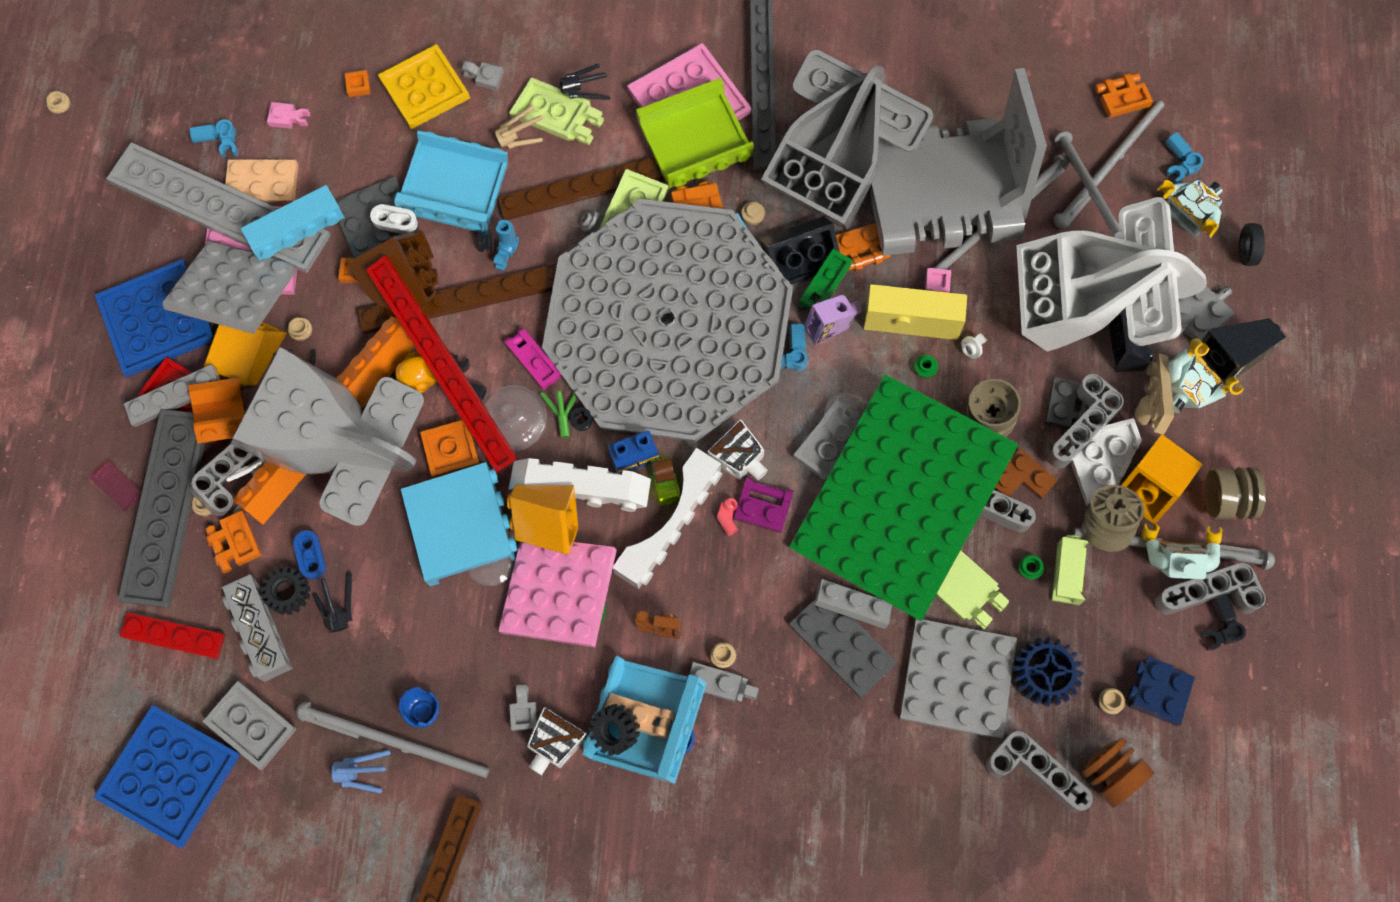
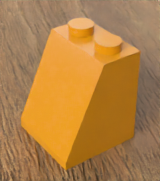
M264 322L261 323L255 334L219 324L204 368L212 364L216 367L220 378H239L241 388L257 385L287 332Z
M1161 435L1121 486L1129 488L1139 496L1144 506L1143 517L1156 524L1180 497L1203 464L1164 435Z
M515 485L512 493L507 498L508 509L512 510L510 528L514 530L515 540L562 554H570L579 528L574 485Z

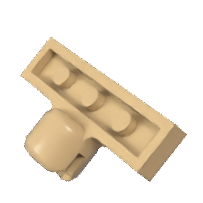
M1159 353L1155 361H1152L1148 366L1147 375L1150 376L1148 390H1150V394L1140 400L1135 409V418L1142 425H1147L1151 418V426L1154 428V432L1164 435L1174 418L1171 379L1168 371V356Z

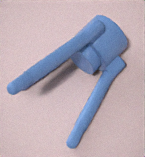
M390 750L354 758H344L341 762H334L332 767L333 782L342 783V787H353L381 793V788L353 782L352 780L357 779L358 773L385 771L386 767H357V764L354 763L390 755Z

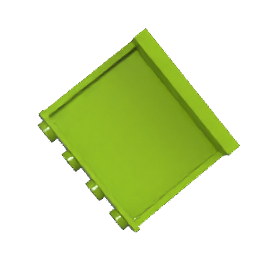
M721 78L636 110L637 122L669 188L674 186L680 187L687 181L703 178L710 172L724 170L731 164L747 161L753 156L754 144L753 142H748L724 93V83Z

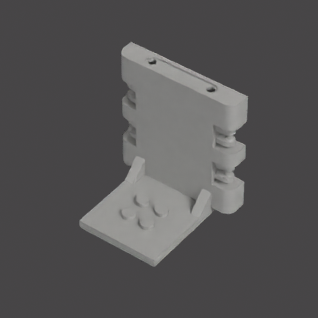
M1025 68L1015 69L1004 118L999 122L997 118L965 121L963 131L961 127L955 128L954 137H949L947 129L941 130L940 136L938 126L931 125L920 145L913 152H906L881 138L879 139L878 168L869 188V194L883 256L914 252L916 245L915 232L918 241H925V231L931 230L933 239H940L941 234L944 248L960 247L963 241V231L965 236L972 235V225H977L980 234L986 233L987 226L991 243L1023 238L1025 230L1024 219L1027 218L1047 146Z

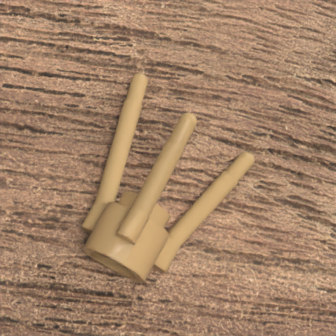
M531 105L507 123L500 125V129L495 130L501 147L508 145L509 149L516 146L543 141L542 138L515 141V139H518L517 131L543 119V116L539 115L516 127L512 126L534 110V105Z

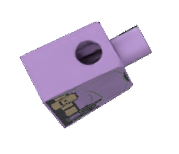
M844 295L814 304L804 324L805 330L814 345L847 330L855 315L862 313L861 304L857 300L849 303Z

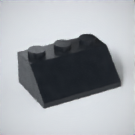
M825 216L759 239L763 251L768 254L791 285L816 276L831 251L835 249L840 252L834 225Z
M1125 307L1109 323L1115 372L1144 371L1149 363L1152 362V350L1148 348V345L1138 346L1129 339Z

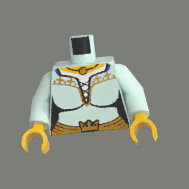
M1165 180L1157 188V190H1161L1164 193V199L1168 198L1167 203L1170 206L1171 217L1194 238L1202 231L1209 233L1208 237L1210 238L1214 235L1219 227L1221 218L1219 206L1222 203V200L1218 197L1222 192V187L1217 182H1212L1206 186L1199 180L1192 184L1189 182L1173 184L1171 181Z
M1200 339L1191 340L1189 344L1190 349H1185L1178 353L1169 362L1168 371L1170 373L1175 413H1180L1183 407L1202 408L1225 397L1228 392L1238 395L1244 390L1242 385L1233 387L1234 384L1239 382L1235 377L1228 378L1225 386H1221L1223 381L1200 357L1206 355L1209 351V347L1205 343L1203 344Z
M1147 524L1144 525L1141 537L1147 541L1146 547L1149 561L1152 566L1158 568L1166 576L1171 578L1206 579V572H1211L1219 566V543H1221L1223 532L1221 527H1219V533L1210 532V526L1207 527L1206 541L1209 543L1207 545L1158 542L1156 538L1159 526L1154 524L1153 529L1149 530Z

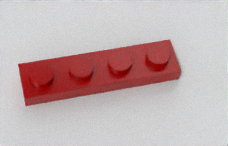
M128 612L119 635L123 639L215 660L219 658L226 637L221 633Z

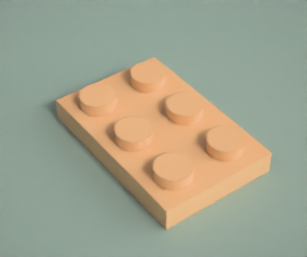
M228 160L225 185L269 205H287L295 201L298 163L296 160Z

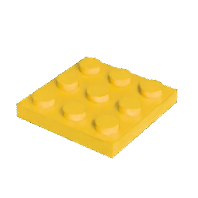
M437 44L378 74L380 81L410 129L470 99L468 91Z

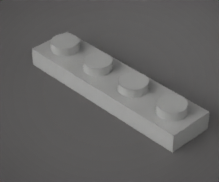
M211 364L124 403L131 425L137 427L159 417L160 409L173 411L191 403L188 385L219 381L220 377L216 367Z

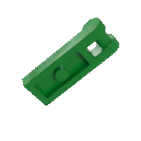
M833 249L799 300L798 306L811 310L814 304L830 299L852 266L853 260ZM814 294L820 297L817 303L811 300Z

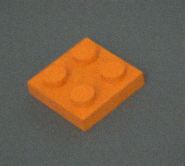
M463 420L420 432L433 479L480 464L473 436Z

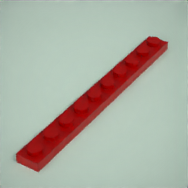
M383 256L366 269L367 273L496 473L502 471L519 458L389 257Z

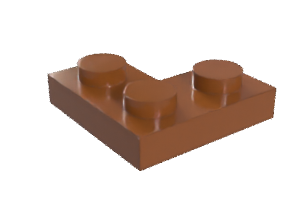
M1020 448L1011 458L994 490L1010 497L1022 484L1041 500L1058 480Z

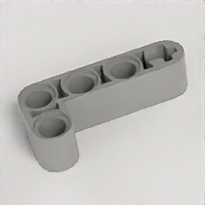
M1096 374L1087 375L1077 388L1079 399L1089 409L1055 443L1048 454V461L1055 468L1061 469L1066 467L1108 424L1123 405L1122 395ZM1086 385L1092 386L1095 392L1089 391ZM1105 401L1111 402L1114 408H1109ZM1089 418H1095L1098 421V425L1092 424ZM1072 434L1080 435L1083 441L1075 440ZM1066 447L1068 449L1067 453L1062 457L1058 454Z
M231 444L195 474L190 483L192 495L210 513L216 516L225 515L233 503L231 494L222 484L226 481L227 477L236 473L254 457V455L246 452V456L243 458L237 457L233 451L237 447ZM224 464L228 472L220 474L216 472L214 466ZM205 480L209 484V489L200 490L196 487L195 482ZM215 498H223L227 506L225 508H217L213 500Z
M995 490L980 514L984 518L1019 533L1027 531L1036 518L1033 508ZM1000 504L1005 512H997L993 505ZM1010 511H1014L1011 517H1009L1008 514L1010 513ZM1020 515L1025 517L1024 522L1020 521Z
M1238 563L1206 574V579H1192L1165 589L1156 597L1155 607L1160 613L1169 615L1205 603L1215 597L1230 594L1238 611L1244 614H1251L1264 605L1266 597L1252 567L1245 563ZM1235 572L1242 575L1243 582L1236 579ZM1212 580H1215L1219 583L1220 590H1217L1212 586ZM1188 588L1196 591L1197 598L1190 596ZM1246 595L1253 599L1254 606L1246 601ZM1178 596V600L1176 602L1167 603L1166 599L1171 600Z
M1016 731L1006 737L986 761L987 771L994 777H1002L1012 771L1016 765H1019L1071 812L1086 810L1093 802L1090 790L1024 732ZM1012 738L1021 741V751H1016L1012 748ZM1033 756H1037L1042 760L1043 765L1041 769L1033 767L1031 763ZM996 757L1002 758L1005 761L1006 768L1004 771L998 770L995 767L994 759ZM1053 774H1057L1062 778L1063 785L1061 788L1054 786L1052 783ZM1067 789H1069V790H1068L1069 793H1067V794H1064V793H1063L1064 791H1066ZM1077 794L1081 795L1080 804L1074 802L1076 800L1075 795Z

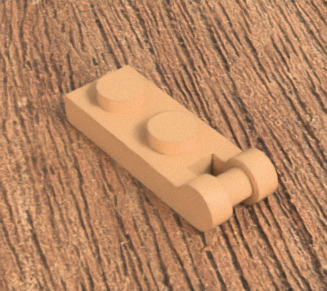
M610 693L605 707L612 704H617V706L625 705L624 711L630 708L632 710L630 716L636 715L638 718L634 721L635 724H640V728L636 731L661 739H668L670 734L669 727L671 722H674L676 713ZM656 719H661L659 726H654Z

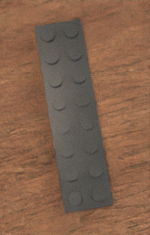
M160 409L119 592V602L170 608L192 508V500L194 498L190 492V483L195 474L200 471L206 443L197 444L193 427V413Z

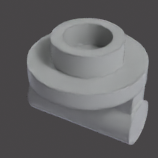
M595 210L586 212L580 221L582 230L589 234L596 233L605 215L597 213Z

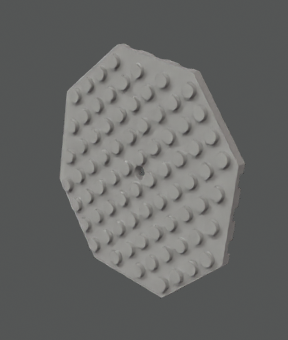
M639 199L624 213H619L605 223V226L596 233L593 232L580 241L579 245L568 253L566 251L559 256L542 348L583 405L590 411L601 429L635 434L649 430L651 436L697 442L779 382L793 286L781 274L778 267L768 254L763 251L757 240L745 228L733 210ZM670 313L674 316V320L670 324L665 325L661 322V318L664 314Z

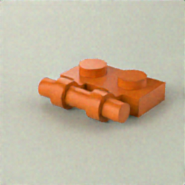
M1126 73L1121 75L1120 78L1114 80L1111 78L1105 79L1102 83L1095 85V92L1097 94L1101 92L1107 93L1102 95L1100 100L1108 118L1137 111L1152 105L1153 100L1145 83L1135 84L1140 81L1139 73ZM1122 86L1124 87V89H1121V90H1118V91H1117V89H1116V88H1118V87H1122Z
M876 223L836 235L840 253L853 260L849 271L861 270L863 266L872 263L877 265L891 257L890 255L883 256L882 251L878 250V248H881ZM868 251H869V253H870V255H867V256H864V257H859V256H858L859 254H862V253H865V252H868Z
M243 510L219 520L222 527L220 531H216L214 525L205 528L208 536L206 537L209 546H212L215 553V563L217 566H220L222 573L232 570L229 564L232 559H235L236 564L241 566L262 556ZM227 539L230 547L226 551H224L222 542Z

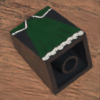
M1270 318L1212 328L1201 340L1203 344L1205 343L1209 347L1208 353L1201 356V358L1225 384L1228 378H1237L1269 356L1286 336L1283 334L1281 327Z

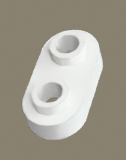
M381 204L375 206L370 213L373 225L381 230L409 234L418 225L414 212L409 209ZM383 217H387L385 221H380ZM404 222H410L408 225L403 226Z

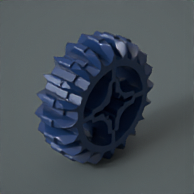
M1038 637L1035 639V644L1031 641L1027 642L1026 648L1022 647L1018 651L1021 656L1014 658V661L1020 665L1014 666L1012 670L1015 673H1020V675L1014 678V682H1022L1018 691L1021 692L1026 689L1028 691L1025 695L1026 699L1034 695V704L1036 705L1043 699L1045 707L1050 706L1051 700L1055 706H1059L1061 699L1064 702H1068L1070 700L1069 695L1074 696L1077 694L1075 687L1082 685V682L1077 678L1082 677L1084 672L1076 670V668L1082 665V662H1074L1073 659L1078 654L1077 652L1068 653L1070 649L1069 644L1063 648L1060 647L1061 639H1057L1052 644L1051 637H1047L1044 643ZM1044 652L1041 664L1029 666V661L1034 654ZM1054 655L1063 662L1065 667L1059 666L1056 663ZM1045 667H1049V670H1052L1053 674L1049 677L1043 672ZM1031 677L1039 679L1041 688L1032 681ZM1067 677L1066 683L1061 690L1052 691L1055 679Z

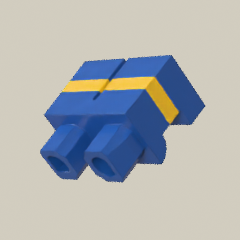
M649 430L608 445V454L614 470L621 475L623 470L633 471L638 469L637 462L641 468L652 464L651 462L660 460L658 450Z

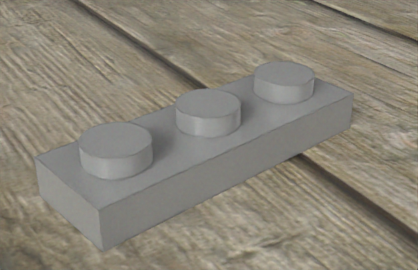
M823 579L818 585L814 603L816 606L886 629L889 625L892 605L882 599Z

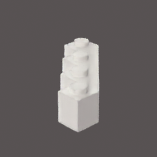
M528 458L514 461L509 490L513 491L515 485H574L575 498L586 501L588 506L601 507L602 504L614 503L621 506V509L624 511L635 512L638 508L647 507L651 479L632 471L623 470L621 475L609 472L608 468L588 466V469L585 470L574 467V464L553 461V465L540 464L539 459Z

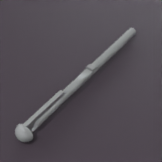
M1158 100L1092 177L1096 186L1109 173L1116 162L1124 157L1125 152L1165 106L1162 101ZM1086 187L1080 191L1062 214H1055L1053 222L1057 228L1065 229L1069 227L1073 219L1091 199Z
M1068 131L1059 132L1055 137L1056 145L1062 147L1113 236L1122 239L1124 233L1071 143L1073 138L1071 133Z
M1060 154L1054 157L1055 163L1037 178L1032 199L1068 169L1070 162L1067 156ZM987 226L986 233L980 234L976 230L960 247H957L937 264L934 269L946 270L988 233Z
M1075 527L1074 535L1086 539L1082 528ZM1134 536L1130 545L1147 548V541L1142 539V537ZM1156 538L1158 542H1167L1162 541V538ZM1220 545V559L1260 564L1263 570L1272 568L1275 563V557L1269 551Z
M303 702L297 707L296 715L301 721L305 720L357 739L359 736H363L402 749L401 752L413 753L483 778H487L490 769L313 709L310 702Z

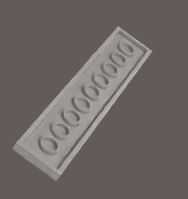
M132 142L106 178L109 184L248 247L250 245L241 228L278 209ZM321 229L315 235L298 241L294 246L276 252L272 258L293 265L296 269L308 273L331 235L329 231Z

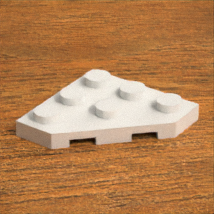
M1134 418L1106 425L1071 461L1086 507L1089 506L1091 497L1098 488L1105 485H1119L1142 441ZM1072 434L1075 440L1083 441L1080 435Z

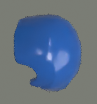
M414 687L405 691L401 696L398 709L406 724L414 728H425L436 721L439 716L440 704L431 691Z

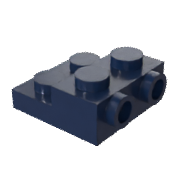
M1149 656L1143 659V661L1140 660L1135 670V675L1138 676L1136 684L1131 685L1127 696L1130 699L1129 708L1180 726L1195 676L1173 669V665Z

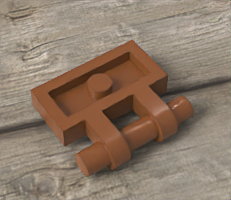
M639 611L635 614L634 619L639 631L653 633L655 636L680 639L682 630L681 620L676 619V615L661 613V616L650 617L645 611Z

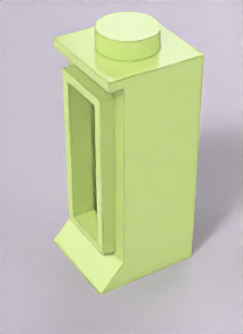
M1067 535L1062 537L1057 543L1051 601L1081 605L1085 601L1081 592L1083 589L1087 549L1084 547L1088 544V541L1081 540L1079 536Z

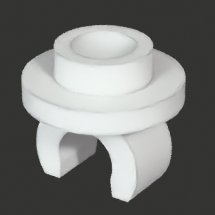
M981 333L975 338L972 336L965 337L961 342L963 353L972 359H977L982 355V344L987 339Z

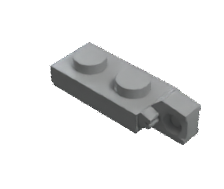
M695 662L692 664L690 675L697 676L707 683L704 694L732 702H742L743 697L756 700L759 688L747 685L748 679Z

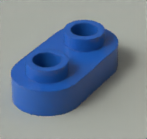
M302 531L296 535L293 541L299 570L307 579L316 580L321 578L326 571V562L321 542L312 531ZM311 541V547L306 549L305 544ZM312 565H318L315 571H310Z

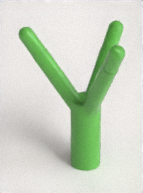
M560 390L557 391L559 410L544 392H540V396L558 417L560 438L570 437L568 415L577 395L575 392L573 393L564 411L562 392Z

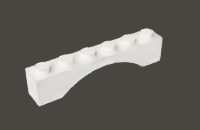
M697 448L694 450L683 466V490L673 516L652 537L639 544L626 547L613 566L614 574L638 590L642 584L645 586L648 584L653 576L651 571L655 565H660L666 558L667 552L665 551L670 544L674 545L681 535L680 529L684 523L688 525L695 515V512H693L698 504L702 505L708 497L709 493L707 490L711 484L715 486L722 476L720 462Z

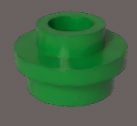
M922 355L916 359L914 370L922 378H931L938 371V362L930 355ZM928 363L931 367L926 369L922 364Z
M1026 555L1019 561L1018 570L1025 579L1035 580L1042 575L1044 565L1039 557ZM1026 565H1033L1035 570L1033 572L1028 571Z

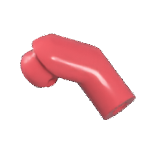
M733 498L724 500L717 513V519L727 536L738 531L732 520L737 508V501Z

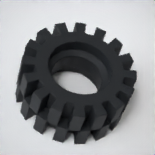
M283 567V570L276 568L274 569V574L269 572L267 574L269 578L268 580L263 579L262 583L265 585L264 587L261 586L260 591L263 592L261 598L270 609L281 615H284V613L291 615L293 614L292 611L299 612L301 605L303 607L306 606L307 603L304 601L310 598L308 591H311L308 585V580L300 572L288 567ZM284 582H291L295 588L292 597L287 600L279 599L277 596L278 587Z
M609 705L593 715L594 718L590 720L592 726L589 727V732L594 733L590 736L591 741L596 739L597 743L594 746L596 748L601 746L600 752L603 754L608 751L609 756L614 754L620 755L638 741L636 738L640 736V732L636 730L640 728V724L634 723L638 718L636 715L630 716L632 712L630 708L624 711L625 705ZM609 721H614L619 726L621 731L620 739L615 738L610 733L608 728Z

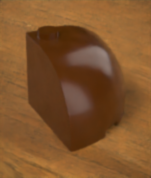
M423 231L394 236L348 262L352 277L358 281L365 294L375 303L387 309H390L389 305L366 271L368 267L383 256L389 257L420 306L432 300L437 293L434 286L438 284L437 269L432 268L430 259L434 258Z

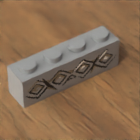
M250 574L223 586L222 589L225 595L222 596L225 607L228 610L231 609L233 614L231 623L235 631L240 632L242 637L239 643L244 654L249 655L251 663L248 666L254 678L257 677L266 682L293 668L269 607L261 598L263 592L260 591L259 582Z

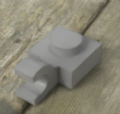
M464 61L462 66L463 76L475 79L476 86L494 91L498 90L504 74L502 67L482 62L479 68L468 61Z
M516 685L517 704H510L511 731L535 729L538 722L537 703L529 702V687L527 685Z

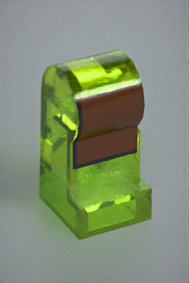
M670 456L651 460L659 506L679 502L681 496Z

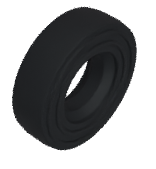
M1248 223L1243 226L1240 233L1239 257L1243 265L1256 266L1260 264L1263 258L1265 235L1261 224Z

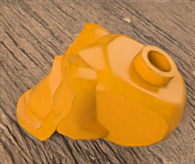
M418 350L410 352L396 367L395 374L398 382L420 393L427 391V388L438 382Z

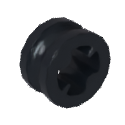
M479 231L478 243L480 252H484L486 249L489 252L493 251L491 231H488L486 234L483 231Z
M578 407L571 412L570 421L573 428L578 431H585L591 427L592 415L587 408ZM579 415H585L587 421L583 420V424H578L575 418L577 416L580 418Z

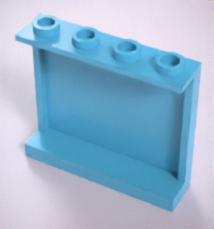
M418 131V143L401 193L397 192L394 200L395 207L409 209L419 218L477 232L483 231L486 234L508 166V152H504L499 148L484 147L477 143L459 141L454 137L439 136L433 132Z
M486 462L401 489L424 581L430 587L440 584L439 579L508 557L512 561L516 560L514 552L518 551L514 537H510L508 533L510 520L507 514L503 515L501 506L505 505L501 491L497 492L495 483H498V477L495 469H490Z
M615 656L614 662L609 667V677L606 686L600 693V704L595 713L605 708L609 695L612 693L660 709L673 711L676 713L674 722L670 724V734L667 740L640 732V736L636 738L638 740L636 744L620 755L614 754L609 756L608 751L604 754L600 752L602 747L596 748L594 746L597 741L596 739L591 741L590 736L594 733L590 732L584 741L582 755L593 761L675 784L707 683L694 675L689 674L686 677L628 662L619 656ZM657 718L654 726H659L661 719ZM608 722L610 733L615 738L620 739L621 731L619 726Z

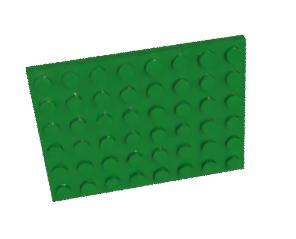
M885 374L789 548L922 621L1019 444Z

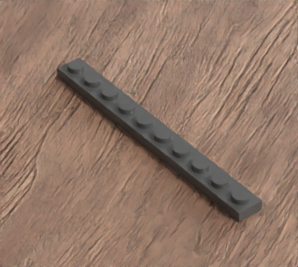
M750 0L753 171H766L776 153L773 0Z

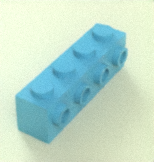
M325 185L242 227L241 230L254 254L261 261L272 257L276 252L284 248L294 246L298 241L306 237L315 235L319 230L327 226L337 224L344 216L329 188Z

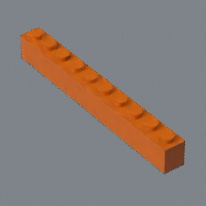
M391 316L385 321L374 337L368 340L362 351L351 360L349 366L336 378L351 392L361 408L368 402L378 381L384 377H389L397 365L415 347L398 319ZM266 461L261 468L256 470L251 480L238 491L233 502L264 525L306 474L291 472Z

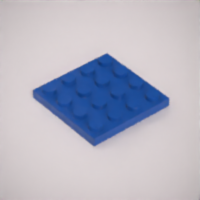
M184 259L95 294L122 373L126 378L161 364L166 357L169 359L176 358L210 344L214 340L215 335L209 321L168 311L163 307L162 302L188 269Z
M152 705L93 798L177 847L184 849L241 754Z

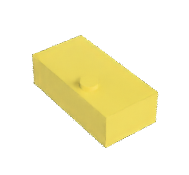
M870 284L866 302L864 330L958 340L966 319L967 295Z

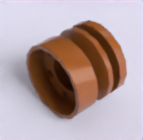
M1123 737L1102 747L1089 759L1086 767L1081 771L1085 778L1095 771L1098 773L1090 782L1092 786L1102 781L1107 783L1100 795L1112 808L1130 797L1154 774V771L1142 758L1133 763L1128 761L1135 751L1132 747L1123 753L1119 751L1127 743Z

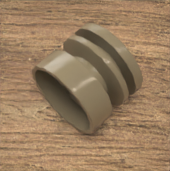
M1001 379L981 381L973 388L969 395L966 417L1007 437L1012 433L1021 408V399L1018 391L1010 383Z
M1229 467L1211 468L1208 471L1205 481V502L1211 519L1229 520L1234 518L1235 515L1239 519H1258L1261 517L1265 506V484L1258 467H1237L1234 471Z
M1105 485L1098 488L1092 495L1083 518L1082 530L1084 537L1097 549L1107 552H1115L1127 548L1133 541L1137 528L1143 518L1144 506L1142 500L1135 492L1124 486Z

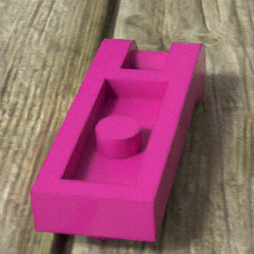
M522 327L516 331L517 334L514 337H508L503 342L544 391L559 380L562 374ZM522 342L526 343L521 348H518L517 346Z

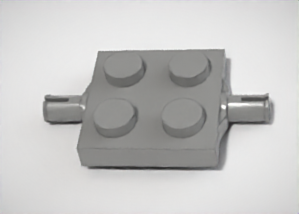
M1206 286L1203 291L1196 295L1179 298L1181 332L1179 335L1184 333L1192 339L1202 340L1209 330L1221 327L1228 322L1235 312L1223 300L1232 294V290L1228 289V286H1224L1218 293H1215Z

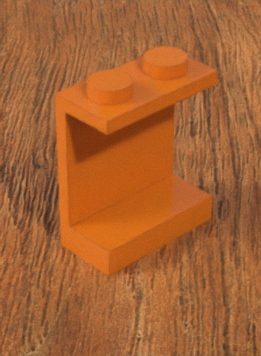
M239 378L188 385L197 444L233 438L245 416Z

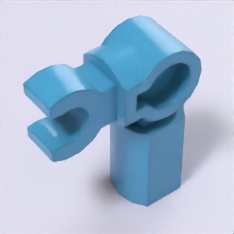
M220 120L216 126L209 124L190 127V137L193 143L213 141L219 138L221 142L219 152L223 158H226L225 152L227 149H232L234 156H238V149L233 143L235 142L236 129L229 120Z
M1178 132L1165 141V144L1179 160H1182L1179 166L1170 167L1166 173L1167 177L1171 174L1178 175L1173 184L1181 183L1185 176L1195 174L1200 170L1204 162L1202 155L1192 152V148Z
M500 220L495 229L499 245L497 248L498 253L493 263L496 264L495 269L501 271L505 270L509 257L513 256L519 243V237L516 236L514 227L508 220Z
M792 324L789 326L790 351L792 352L783 355L781 370L787 367V369L802 371L808 365V358L805 353V326L803 324Z

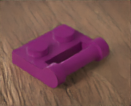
M746 477L734 520L782 533L794 490L786 489L785 491L754 482L753 478ZM754 491L783 500L782 506L749 497L750 492Z

